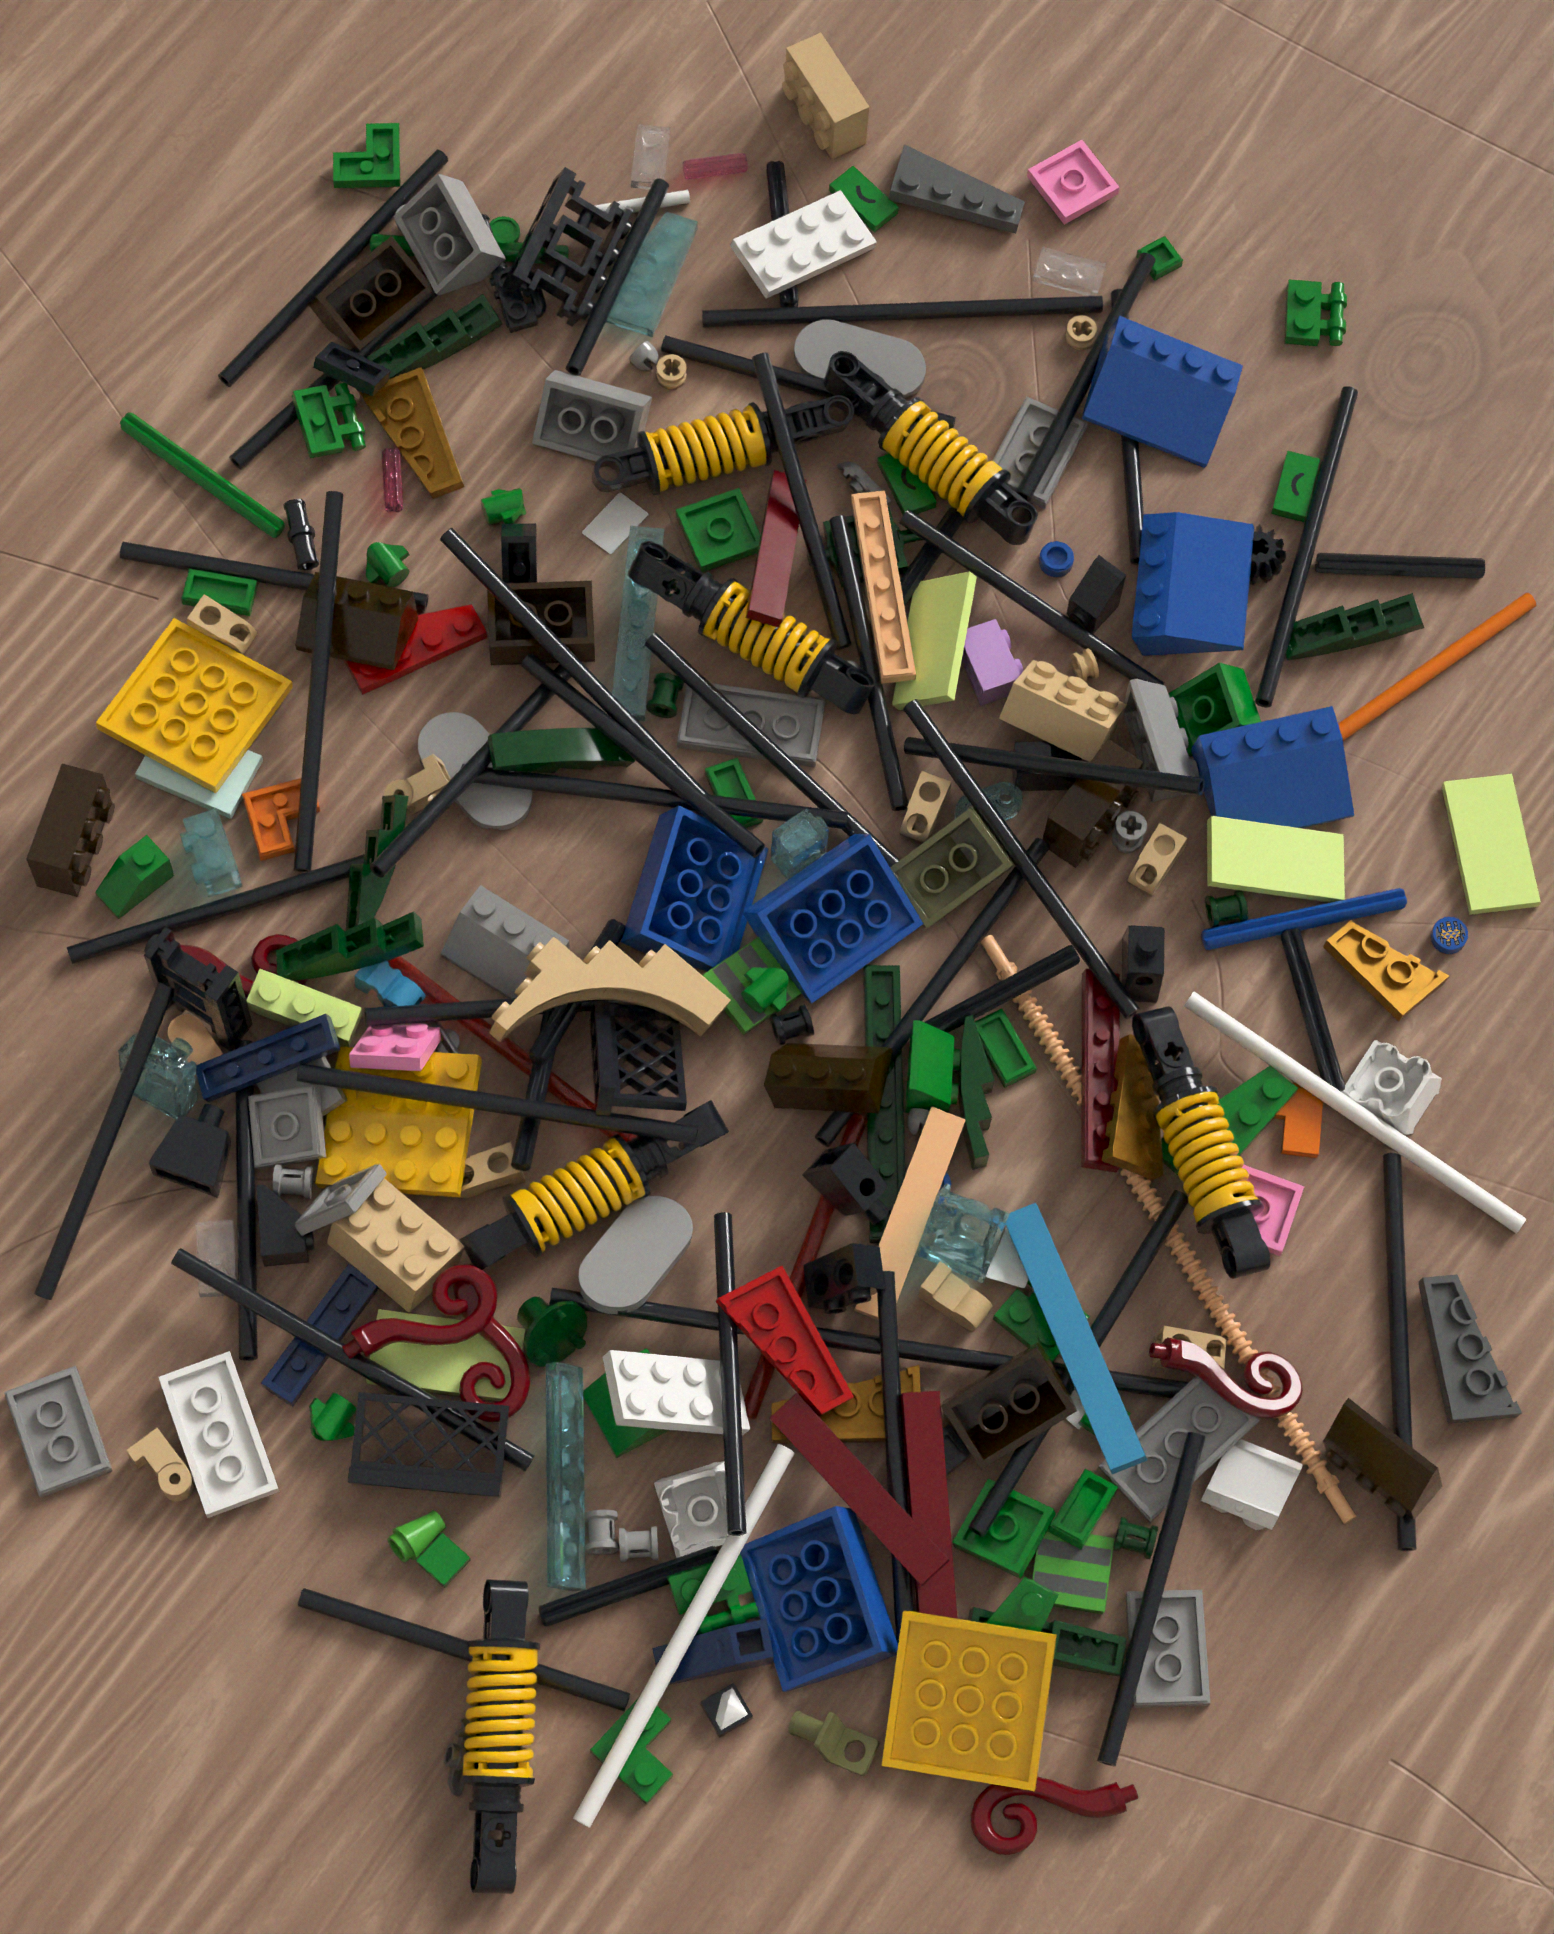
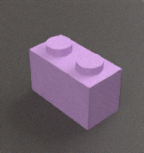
M996 619L967 628L961 661L981 706L1008 697L1013 683L1024 671L1018 658L1014 659L1010 652L1011 641L1007 631L1000 629Z

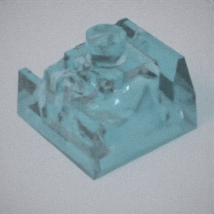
M138 1032L118 1050L120 1076ZM157 1037L133 1094L175 1120L180 1115L187 1116L198 1100V1091L193 1088L196 1082L194 1077L196 1074V1063L194 1061L188 1062V1057L193 1052L191 1045L182 1038H176L170 1044Z
M946 1183L936 1195L915 1255L935 1264L941 1261L951 1268L952 1271L984 1283L1010 1212L1000 1208H993L990 1211L988 1205L983 1202L950 1192L951 1185Z

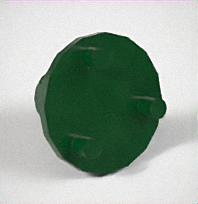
M532 1297L526 1300L519 1308L517 1320L527 1330L524 1338V1353L531 1363L539 1367L552 1366L563 1361L576 1348L582 1349L585 1346L586 1341L583 1337L587 1329V1315L580 1305L572 1301H563L549 1306L542 1298Z

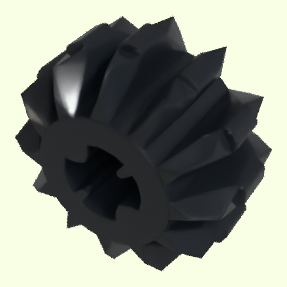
M1261 525L1256 527L1253 535L1250 570L1252 585L1257 583L1258 577L1267 583L1271 580L1272 575L1277 576L1281 572L1282 563L1286 559V551L1282 550L1284 545L1283 539H1274V529L1267 533L1262 532Z

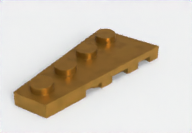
M422 367L389 379L373 397L359 392L364 402L432 499L465 487Z
M1129 1034L1119 1039L1114 1074L1118 1081L1117 1090L1111 1094L1110 1105L1114 1107L1113 1120L1107 1122L1106 1136L1110 1138L1109 1148L1103 1150L1102 1161L1154 1180L1163 1176L1161 1130L1152 1112L1159 1105V1099L1153 1092L1152 1084L1154 1081L1148 1070L1140 1045L1134 1035Z
M920 1365L908 1367L906 1370L900 1371L901 1394L921 1392ZM882 1375L854 1384L852 1382L847 1383L854 1397L819 1416L842 1442H885ZM789 1399L771 1403V1416ZM771 1421L772 1443H791Z

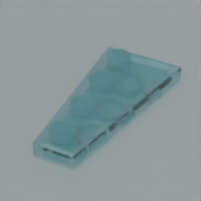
M669 212L663 215L644 240L606 320L607 323L650 337L654 336L698 229V221Z

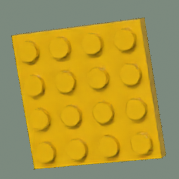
M173 618L96 721V726L101 732L206 789L217 793L290 693L293 685L292 681Z
M340 1047L341 1050L338 1051L335 1069L473 1091L478 1089L482 1059L476 1054L433 1052L421 1071L350 1068L349 1054L354 1047ZM342 1088L347 1101L327 1114L324 1130L326 1158L319 1159L315 1182L319 1188L325 1189L326 1186L332 1185L341 1179L375 1164H380L387 1173L384 1178L402 1194L460 1198L474 1109Z
M904 1610L882 1766L1035 1791L1057 1634Z

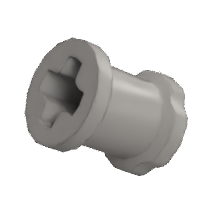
M1125 811L1117 817L1115 829L1112 833V843L1118 851L1133 853L1141 847L1143 836L1147 829V822L1144 816L1136 811ZM1127 829L1132 830V835L1126 834Z
M275 1164L273 1192L280 1197L281 1194L304 1195L305 1199H311L313 1166H306L305 1169L282 1168L281 1165Z
M592 1510L585 1513L589 1534V1543L585 1545L586 1553L607 1555L619 1551V1544L615 1542L617 1511Z
M657 1526L651 1527L650 1531L627 1532L625 1528H619L621 1562H627L628 1558L651 1557L653 1561L659 1560Z

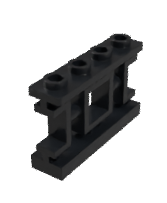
M565 167L553 179L502 287L512 293L520 289L523 291L522 295L528 298L534 292L536 286L563 301L556 315L560 318L567 317L566 323L573 326L580 318L586 320L591 313L594 302L590 300L594 292L598 293L607 279V276L603 274L606 266L610 267L619 254L620 249L616 245L619 239L623 240L632 226L629 217L633 209L627 206L622 210L619 208L620 204L613 201L604 212L579 197L586 183L581 180L576 182L574 180L576 173ZM567 193H569L564 206L580 215L577 222L562 215L556 224H553ZM613 220V225L601 250L598 251L603 238L588 230L592 222L604 230ZM562 232L588 247L580 266L554 251ZM543 246L544 249L539 260L554 268L550 276L537 268L530 278H527ZM588 273L589 275L575 305H572L578 292L563 284L564 278L567 276L579 283Z
M165 927L159 935L155 934L149 939L144 949V957L155 989L158 982L175 988L168 1009L174 1002L177 1009L182 1013L187 1010L211 1026L212 1032L217 1034L219 1044L230 1052L233 1051L235 1042L241 1040L253 1024L239 972L226 965L218 973L215 965L211 963L208 966L204 965L182 951L180 943L175 941L173 932Z

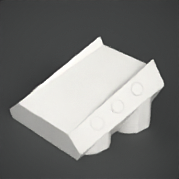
M1374 1040L1345 1084V1090L1341 1092L1396 1130L1409 1135L1413 1134L1414 1127L1434 1096L1439 1093L1442 1078L1432 1073L1430 1064L1426 1059L1419 1056L1408 1059L1399 1054L1396 1046Z
M1240 1439L1221 1457L1201 1501L1210 1504L1213 1509L1221 1513L1229 1512L1241 1517L1245 1525L1255 1530H1261L1265 1527L1272 1530L1303 1464Z
M724 1461L714 1462L703 1467L664 1477L654 1482L676 1558L710 1546L717 1547L723 1545L728 1536Z

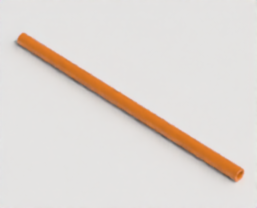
M1530 593L1523 594L1339 722L1338 725L1343 741L1535 608L1536 601Z

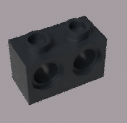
M851 1243L803 1265L808 1307L824 1309L826 1314L845 1312L847 1310L846 1306L868 1302L871 1300L872 1295L886 1290L880 1247Z

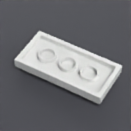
M840 190L734 238L730 247L767 299L873 250L877 242Z
M609 1350L603 1356L616 1425L723 1434L720 1361ZM740 1384L741 1421L743 1436L746 1432L750 1430V1426Z
M230 1351L158 1377L207 1518L280 1492Z

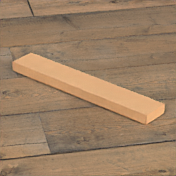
M885 490L851 494V506L880 682L884 684L915 680L916 671Z
M931 1107L878 1245L880 1247L883 1271L895 1272L896 1303L965 1123V1119L935 1107ZM877 1293L871 1296L870 1301L856 1304L854 1311L879 1320Z

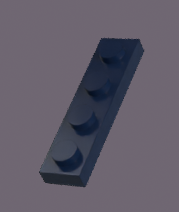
M323 1014L195 1065L194 1068L203 1100L211 1102L297 1068L300 1063H310L341 1049L331 1017Z
M348 1264L306 1322L341 1341L379 1287L357 1268ZM294 1337L263 1379L261 1385L293 1407L329 1356Z

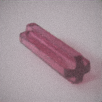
M745 153L683 161L684 177L688 180L744 173L748 169Z
M395 447L385 448L382 451L385 510L389 513L400 512L403 510L400 450Z

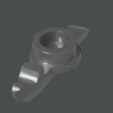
M844 461L837 465L838 469L844 470L843 474L846 479L849 477L853 479L849 486L855 494L883 491L854 462ZM886 495L887 505H889L891 503V500Z
M439 1021L429 1022L431 1027H440L441 1041L436 1047V1051L459 1054L457 1050L460 1045L458 1034L454 1030L444 1029Z
M465 1718L460 1720L461 1728L455 1732V1735L459 1737L456 1744L450 1743L444 1754V1764L450 1767L447 1780L451 1794L455 1796H460L464 1783L460 1782V1778L463 1776V1756L465 1753L470 1752L464 1748L465 1740L471 1737L465 1733V1726L470 1723Z

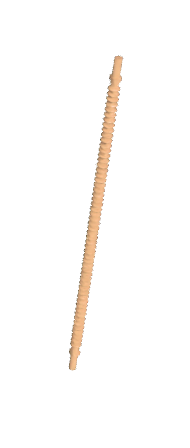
M993 935L983 938L981 944L997 968L995 974L998 979L1004 980L1017 973V966L1014 962L1008 961ZM1030 989L1013 998L1012 1001L1019 1003L1018 1011L1025 1012L1023 1019L1030 1020L1028 1027L1036 1030L1034 1036L1041 1038L1039 1045L1046 1046L1044 1053L1047 1055L1051 1054L1050 1062L1057 1064L1055 1070L1062 1072L1061 1080L1068 1081L1066 1088L1073 1089L1071 1096L1074 1098L1078 1097L1077 1105L1081 1106L1082 1075L1078 1073L1080 1067L1073 1065L1075 1058L1068 1057L1069 1049H1063L1064 1041L1057 1040L1059 1033L1051 1030L1053 1024L1046 1022L1048 1015L1041 1014L1043 1007L1036 1006L1037 998H1031L1032 990ZM1122 1169L1120 1174L1128 1177L1126 1184L1133 1185L1131 1192L1139 1195L1137 1202L1144 1203L1142 1210L1149 1211L1148 1219L1156 1221L1164 1208L1160 1204L1163 1199L1155 1196L1157 1189L1150 1188V1179L1145 1180L1143 1176ZM1176 1223L1166 1238L1165 1246H1171L1170 1255L1178 1257L1176 1264L1183 1265L1181 1272L1189 1275L1187 1282L1194 1283L1192 1290L1200 1292L1198 1299L1206 1302L1204 1309L1211 1310L1209 1317L1212 1319L1216 1318L1215 1326L1217 1328L1221 1327L1223 1330L1221 1336L1228 1337L1229 1340H1227L1226 1344L1234 1347L1232 1354L1239 1355L1238 1363L1246 1364L1252 1355L1258 1353V1350H1252L1250 1347L1252 1341L1245 1340L1244 1337L1247 1333L1239 1330L1241 1323L1234 1322L1235 1314L1228 1313L1230 1306L1222 1303L1224 1296L1217 1295L1218 1287H1212L1211 1285L1213 1278L1205 1276L1207 1269L1200 1268L1199 1265L1202 1261L1194 1258L1196 1251L1189 1250L1190 1242L1183 1241L1185 1234L1177 1231L1179 1224ZM1261 1369V1376L1273 1384L1275 1378L1268 1376L1269 1369ZM1273 1384L1272 1391L1268 1395H1261V1397H1279L1281 1387L1274 1386ZM1289 1412L1286 1415L1277 1417L1280 1421L1278 1427L1285 1428L1284 1437L1291 1438L1289 1445L1296 1446L1297 1448L1295 1455H1301L1303 1457L1301 1464L1308 1465L1307 1474H1313L1319 1493H1325L1343 1524H1347L1357 1517L1337 1486L1340 1483L1338 1478L1332 1475L1325 1467L1327 1460L1319 1458L1321 1451L1314 1450L1313 1447L1316 1443L1308 1440L1310 1433L1302 1431L1304 1424L1296 1421L1298 1414Z

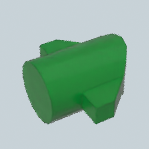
M520 488L510 491L497 489L491 491L492 496L481 499L482 510L488 525L502 521L504 524H512L519 516L526 514L523 504V493Z
M382 542L371 544L366 554V578L373 584L382 579L388 587L394 588L408 577L410 572L408 567L402 562L410 555L404 546L389 545Z
M752 967L744 974L751 984L742 991L741 995L746 1004L755 1012L762 1013L769 1005L776 1012H779L786 1005L788 986L786 971L781 968Z
M334 1392L325 1404L318 1398H314L309 1405L311 1434L320 1441H333L353 1437L355 1426L349 1420L357 1408L350 1401Z

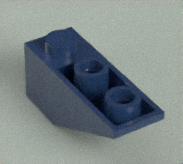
M766 1619L728 1626L694 1636L668 1685L772 1664L774 1655ZM668 1644L652 1648L656 1666Z

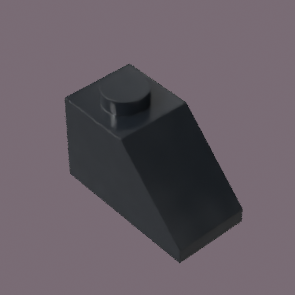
M536 523L502 524V580L506 584L537 582Z
M1098 555L1070 597L1066 614L1070 619L1094 634L1118 608L1126 575L1102 556Z
M1047 741L1015 742L1014 752L1082 761V758ZM1012 769L1013 791L1069 790L1077 780V778Z
M257 1185L260 1249L264 1267L309 1263L308 1250H315L313 1231L301 1236L294 1226L295 1222L301 1217V1214L265 1185Z

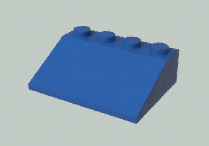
M1119 316L1105 335L1081 419L1205 468L1208 465L1235 396L1243 365Z
M1180 512L1144 514L1132 627V639L1143 656L1244 650L1254 535L1253 524Z
M1333 706L1200 735L1191 748L1198 767L1199 778H1204L1205 781L1204 795L1211 816L1295 828L1311 827L1354 816L1343 738Z
M677 806L659 815L621 942L645 954L651 949L657 953L666 944L693 968L708 972L740 948L747 920L742 912L753 904L768 848L764 847L763 851L753 858L706 818L681 806Z
M853 834L742 912L756 936L760 938L802 995L811 1004L923 925L922 920L870 834Z
M834 1506L744 1545L740 1554L760 1619H766L774 1655L773 1661L783 1692L862 1669L897 1655L898 1643L857 1515L851 1508Z

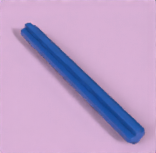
M1392 889L1204 929L1201 934V940L1206 950L1281 935L1282 932L1289 929L1305 930L1403 909L1407 904V898L1403 889Z

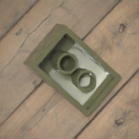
M969 808L890 867L923 924L928 929L1015 865L976 810Z

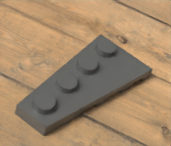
M905 144L888 198L892 201L1015 234L1025 201Z
M1458 1275L1423 1277L1418 1281L1448 1424L1515 1418L1521 1415L1522 1412L1517 1401L1513 1402L1507 1390L1508 1382L1503 1371L1498 1370L1490 1353L1492 1351L1491 1345L1487 1337L1482 1336L1475 1321L1477 1319L1476 1313Z

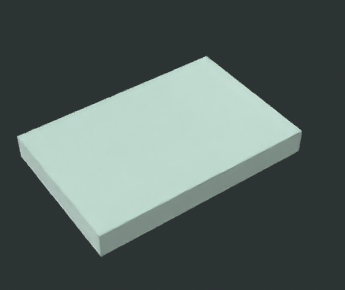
M247 750L217 793L206 789L146 755L135 775L136 779L232 819L243 799L242 794L248 790L263 762V758L261 755Z

